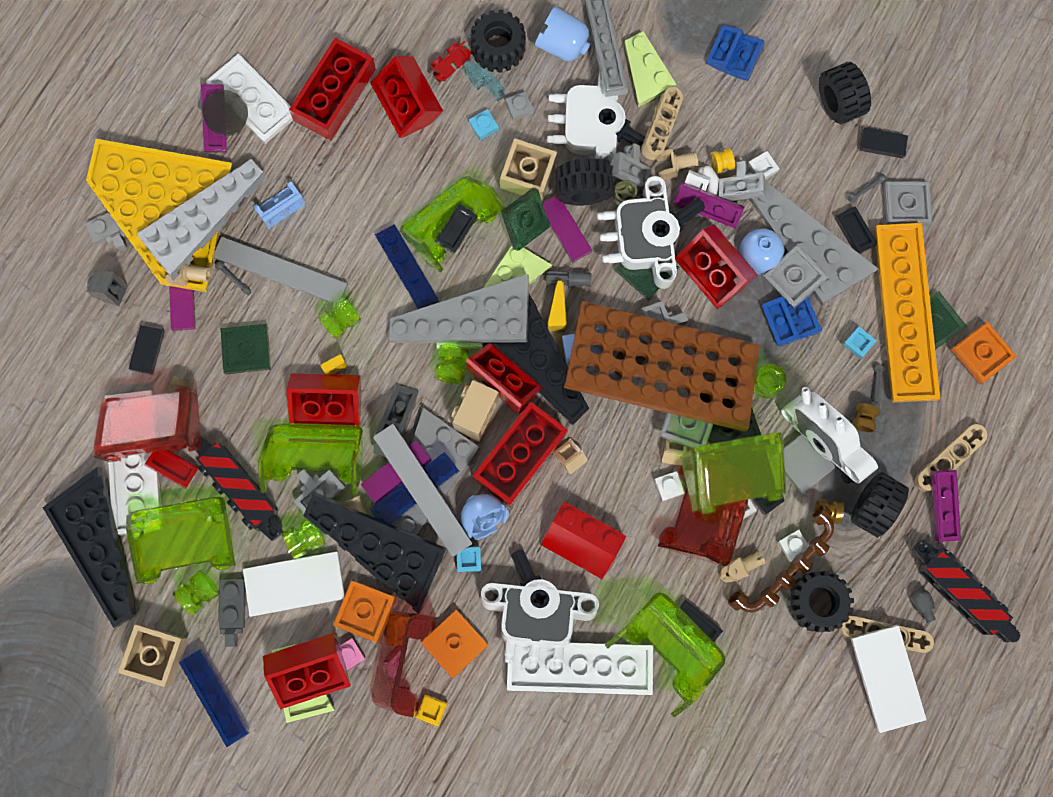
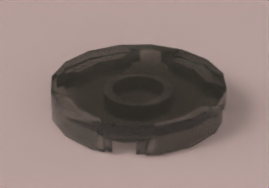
M229 90L214 92L205 100L202 108L203 120L207 127L214 133L222 136H232L239 133L245 127L248 119L246 103L237 93Z

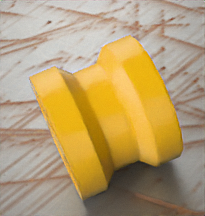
M725 148L722 152H711V163L716 174L721 173L724 169H735V159L730 148Z

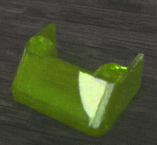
M470 176L459 179L400 227L401 234L428 265L442 272L444 269L440 263L444 260L446 251L434 241L458 203L478 215L474 223L476 221L490 223L496 218L497 214L506 218L511 216L492 186Z
M279 423L271 426L258 458L261 493H266L270 480L283 481L291 475L292 470L304 469L311 471H338V478L345 483H352V495H357L362 473L363 429L355 425Z
M656 593L605 644L607 649H609L623 637L632 645H637L645 639L653 646L660 656L678 673L673 679V688L682 700L672 711L671 715L673 717L696 702L725 664V655L722 650L664 593Z

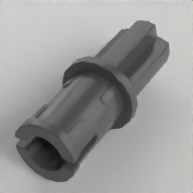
M571 270L568 272L548 271L546 283L548 285H556L558 281H562L568 288L570 286L591 287L592 274L571 272Z

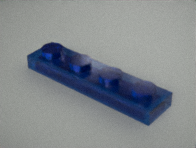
M395 224L375 234L377 241L416 308L421 309L438 303V297Z
M446 452L424 467L436 488H439L460 471ZM403 483L369 509V511L375 518L392 524L417 503Z
M199 649L180 661V666L226 747L231 746L250 734L204 651Z

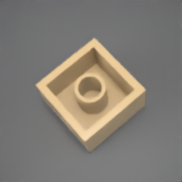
M514 138L500 177V189L542 202L556 164L557 152Z
M472 380L470 386H465L461 394V406L455 407L451 419H453L454 430L480 442L499 402V392Z
M134 625L118 673L163 687L173 686L189 639L145 625Z

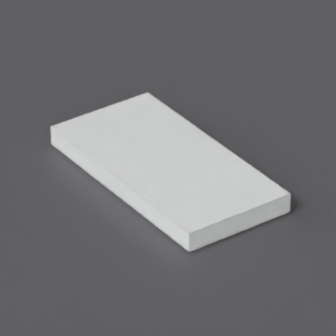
M239 53L205 81L207 84L224 85V99L227 106L265 144L293 121L289 111L291 106Z
M338 552L243 569L250 617L343 600L345 597Z
M893 625L851 637L877 731L882 733L925 721L926 716L899 626Z

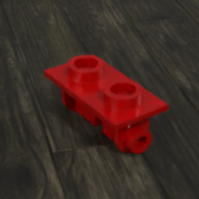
M465 41L459 45L455 42L446 50L449 53L444 58L439 56L430 64L433 68L428 73L430 74L434 71L436 73L434 77L439 83L441 81L445 82L456 71L451 66L452 63L457 68H460L470 59L471 51L468 48L464 49L462 47L466 43Z

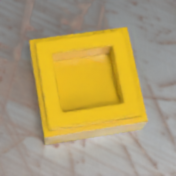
M341 354L320 365L325 374H336L347 368V364Z
M425 694L416 718L439 727L448 703Z

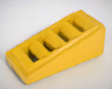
M562 281L557 282L547 324L550 332L565 331L564 282Z

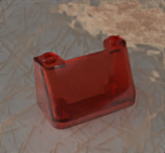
M177 388L174 390V393L120 400V398H107L104 403L100 404L93 446L94 457L109 463L121 461V458H128V455L164 450L179 451V449H185L187 446L190 452L202 450L198 395L189 392L188 388Z
M684 457L679 469V475L682 481L687 484L675 527L668 526L660 533L658 546L665 550L702 561L727 566L733 557L752 490V479L748 474L732 464Z
M396 611L389 616L372 689V701L376 706L408 717H415L418 714L420 702L416 701L415 695L410 691L409 687L399 686L409 638L419 640L426 638L431 630H435L437 618L404 611Z

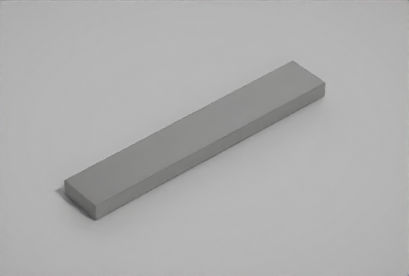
M584 0L605 97L628 94L627 82L608 0Z
M221 237L215 250V260L340 306L348 287L347 283Z
M394 423L373 436L451 556H455L470 546L472 541Z

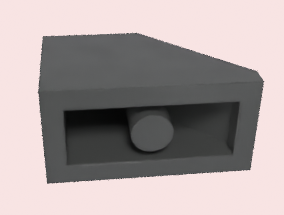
M95 270L94 275L87 282L86 292L93 298L119 306L128 286L114 272Z

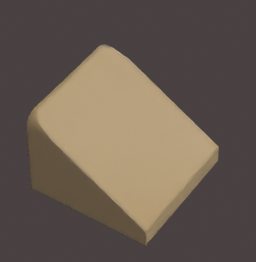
M664 438L662 463L684 466L688 446Z
M571 439L553 452V455L569 474L574 473L588 461L584 452Z

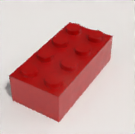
M334 38L289 109L293 121L332 141L376 71L374 58Z
M530 402L473 474V479L511 508L565 438L568 429Z

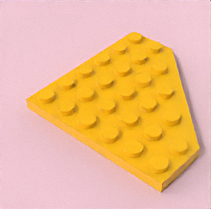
M95 139L86 181L159 283L166 286L207 292L209 282L189 279L186 286L166 282L165 276L168 273L143 244L137 233L231 173L232 163ZM220 229L203 248H198L191 256L193 259L190 262L191 265L210 267L212 271Z

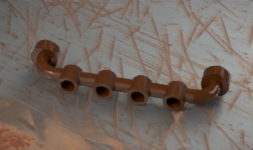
M821 505L813 511L811 519L818 525L824 524L823 533L812 539L809 547L793 559L792 564L787 570L778 574L776 581L770 587L765 588L754 603H748V596L742 590H738L731 595L728 604L735 611L741 609L749 613L757 612L765 605H768L770 608L775 606L780 599L777 593L782 588L790 590L796 584L793 576L799 570L802 573L808 572L813 566L810 559L815 554L823 556L828 552L830 546L827 542L834 532V523L830 518L832 511L826 505Z

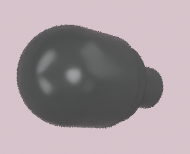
M925 589L916 590L912 595L916 611L919 614L923 613L927 623L936 620L932 609H935V603L931 594Z

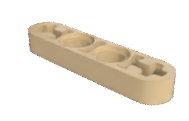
M676 87L667 88L661 95L641 150L644 157L649 160H656L663 153L682 104L683 94ZM671 96H672V97H673V102H672V104H668V103L670 102ZM661 111L668 112L670 119L663 117ZM655 127L662 129L664 136L658 135ZM654 142H656V145H655L654 151H653L651 145H652Z
M975 424L960 433L915 476L914 482L917 489L923 492L932 490L931 479L929 480L930 485H923L922 482L925 477L931 475V471H940L937 467L940 459L948 463V470H956L986 441L988 436L986 429L981 425ZM977 431L979 433L978 439L968 443L966 440L972 437V432ZM956 444L964 448L965 452L962 457L954 453L953 448Z
M848 616L850 619L848 622H844L839 630L843 636L851 638L861 635V633H868L872 625L883 629L893 626V624ZM853 621L852 624L854 626L863 627L862 631L853 630L850 634L849 629L845 625ZM899 626L900 631L904 635L903 642L907 651L927 653L933 648L934 639L928 632ZM923 636L926 645L920 648V644L910 642V638L920 639Z

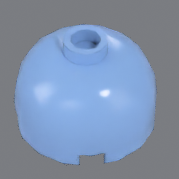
M765 228L755 229L748 233L741 241L738 252L758 275H764L768 270L775 267L782 259L785 251L780 236L774 231Z
M491 494L473 495L467 499L460 514L461 525L470 539L472 536L475 540L486 538L498 530L494 526L499 524L500 521L502 524L506 522L509 511L496 496Z

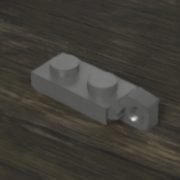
M244 579L220 580L219 628L220 634H225V647L238 646V634H243V628H245L246 588Z

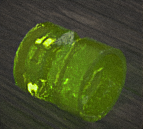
M341 297L333 304V310L326 309L317 317L336 340L346 333V326L352 327L361 320L358 313L344 297Z
M440 345L438 353L440 363L436 364L434 378L447 383H464L466 370L463 368V365H466L469 350L455 345Z
M776 364L763 365L756 372L753 393L761 399L773 398L784 388L787 382L785 371Z
M308 519L300 524L299 529L293 526L281 532L283 540L295 560L308 554V548L314 550L326 544L321 531Z
M201 570L189 578V584L183 583L173 591L177 602L191 616L204 607V602H211L220 594L216 585Z

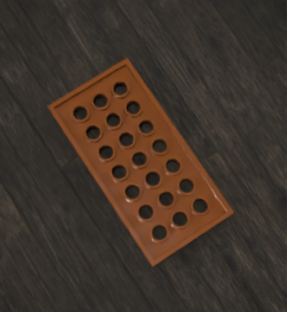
M582 301L564 388L746 432L749 429L760 345ZM597 324L602 325L606 332L598 333L595 331L594 326ZM616 331H625L628 338L622 339L618 337ZM639 336H647L650 339V344L641 343ZM661 342H670L672 349H664ZM590 346H599L602 353L594 354L590 350ZM689 346L693 348L695 354H686L684 347ZM613 351H621L624 359H616L613 356ZM706 352H713L717 360H709ZM635 357H644L646 359L647 364H638L635 360ZM728 358H736L739 362V366L731 365L728 361ZM658 362H666L669 370H661ZM594 366L598 374H588L586 367ZM680 368H689L691 376L683 375ZM609 372H617L620 375V380H612L609 377ZM708 372L712 374L714 381H706L703 373ZM639 377L643 381V385H634L631 378ZM725 378H732L736 383V387L728 386ZM660 382L664 384L666 391L660 392L656 390L654 383ZM677 388L686 389L688 397H681L677 393ZM705 393L709 395L711 401L709 403L703 402L700 399V394ZM722 399H729L733 403V408L725 407Z

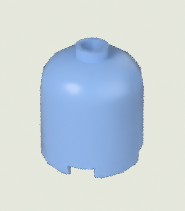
M555 6L545 22L548 27L543 33H539L535 46L563 61L571 62L576 60L580 54H586L590 43L587 42L589 29L583 22Z

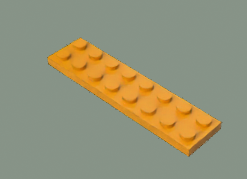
M922 223L876 225L874 229L877 242L876 249L891 403L940 400Z

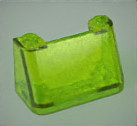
M781 432L692 448L680 456L693 512L701 511L702 514L716 512L715 507L760 497L768 498L769 502L783 499L782 495L786 493L784 442Z
M209 497L133 511L126 516V533L136 584H153L161 577V571L210 562L211 566L217 570H225L230 568V566L236 565L223 497Z

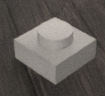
M526 92L505 98L513 121L534 114Z

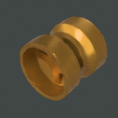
M858 403L855 410L857 416L853 419L852 425L859 431L875 432V419L879 416L880 408L871 404Z
M817 499L815 509L821 505H826L832 511L830 518L833 523L841 524L844 516L843 502L835 500L828 503L826 499Z

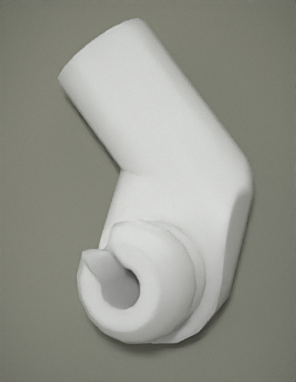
M709 166L699 168V174L710 177L707 192L718 195L719 178L713 168Z

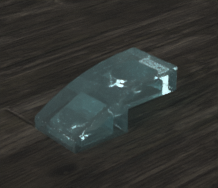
M468 61L464 63L465 75L477 90L485 85L497 102L504 98V87L492 74L474 63Z

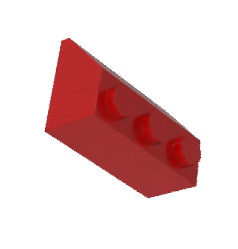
M394 56L370 83L399 138H404L431 125L443 112L414 56Z
M715 224L703 229L675 257L677 263L716 309L726 304L758 276Z
M492 343L483 347L466 361V368L474 378L481 381L485 386L498 391L499 398L518 414L524 411L543 388Z
M291 373L286 388L290 427L360 429L361 375Z
M564 501L541 546L603 580L627 536Z
M334 633L263 656L264 677L280 710L351 687L342 652Z

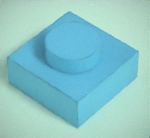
M488 109L469 119V124L480 141L499 131V126Z
M858 326L842 345L861 359L877 340Z
M468 547L457 554L458 573L482 571L480 547Z

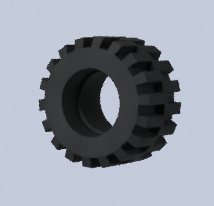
M491 10L488 15L483 13L481 20L476 19L475 26H472L470 34L471 51L477 63L480 62V66L483 69L488 67L490 72L496 69L498 73H502L503 69L511 70L512 65L516 67L519 64V60L522 61L526 46V32L524 31L523 23H520V19L517 16L513 18L512 13L509 11L507 14L503 13V10H499V13ZM493 36H503L510 42L503 47H494L488 44L487 40Z
M850 61L845 62L820 74L818 84L820 98L832 120L842 125L868 114L871 107V93L864 74L856 64Z
M595 158L575 159L563 163L555 170L557 199L565 204L575 206L593 205L609 199L614 193L611 164L607 161Z
M880 472L871 479L859 496L851 514V523L877 538L882 536L891 528L903 510L908 498L909 488L884 472Z
M829 571L812 572L803 575L802 578H798L796 584L789 590L792 593L788 595L787 600L791 602V606H788V609L794 614L792 618L799 622V626L805 627L811 632H831L834 629L841 628L844 622H848L850 619L848 614L853 613L854 609L850 607V604L854 603V598L849 596L852 590L851 588H846L847 582L844 579H838L839 575L835 573L829 574ZM820 587L824 589L831 597V609L825 616L815 614L809 605V596L815 588Z

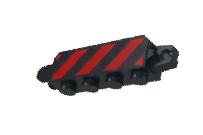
M202 436L193 437L191 445L199 455L195 458L200 463L197 468L205 477L210 475L215 481L212 486L220 495L226 494L229 498L227 504L234 512L238 510L244 516L242 522L248 529L252 530L254 528L259 532L261 531L271 541H275L281 536L284 531L276 519L278 517V508L229 450L221 443H213L211 445Z
M924 539L920 540L911 549L921 562L919 574L981 635H996L999 639L1001 638V641L1006 643L1019 641L1021 635L1019 630H1016V627L1010 622L1013 617L1008 613L1009 609L1002 602L996 601L990 595L991 591L985 585L978 584L972 578L974 576L972 572L964 566L961 567L955 561L956 557L949 550H944L943 548L936 549Z

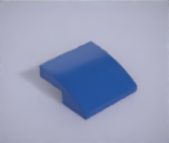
M722 25L706 63L721 72L749 81L765 42L763 39L744 35L742 29Z
M783 296L762 304L778 347L822 332L808 297L795 309Z

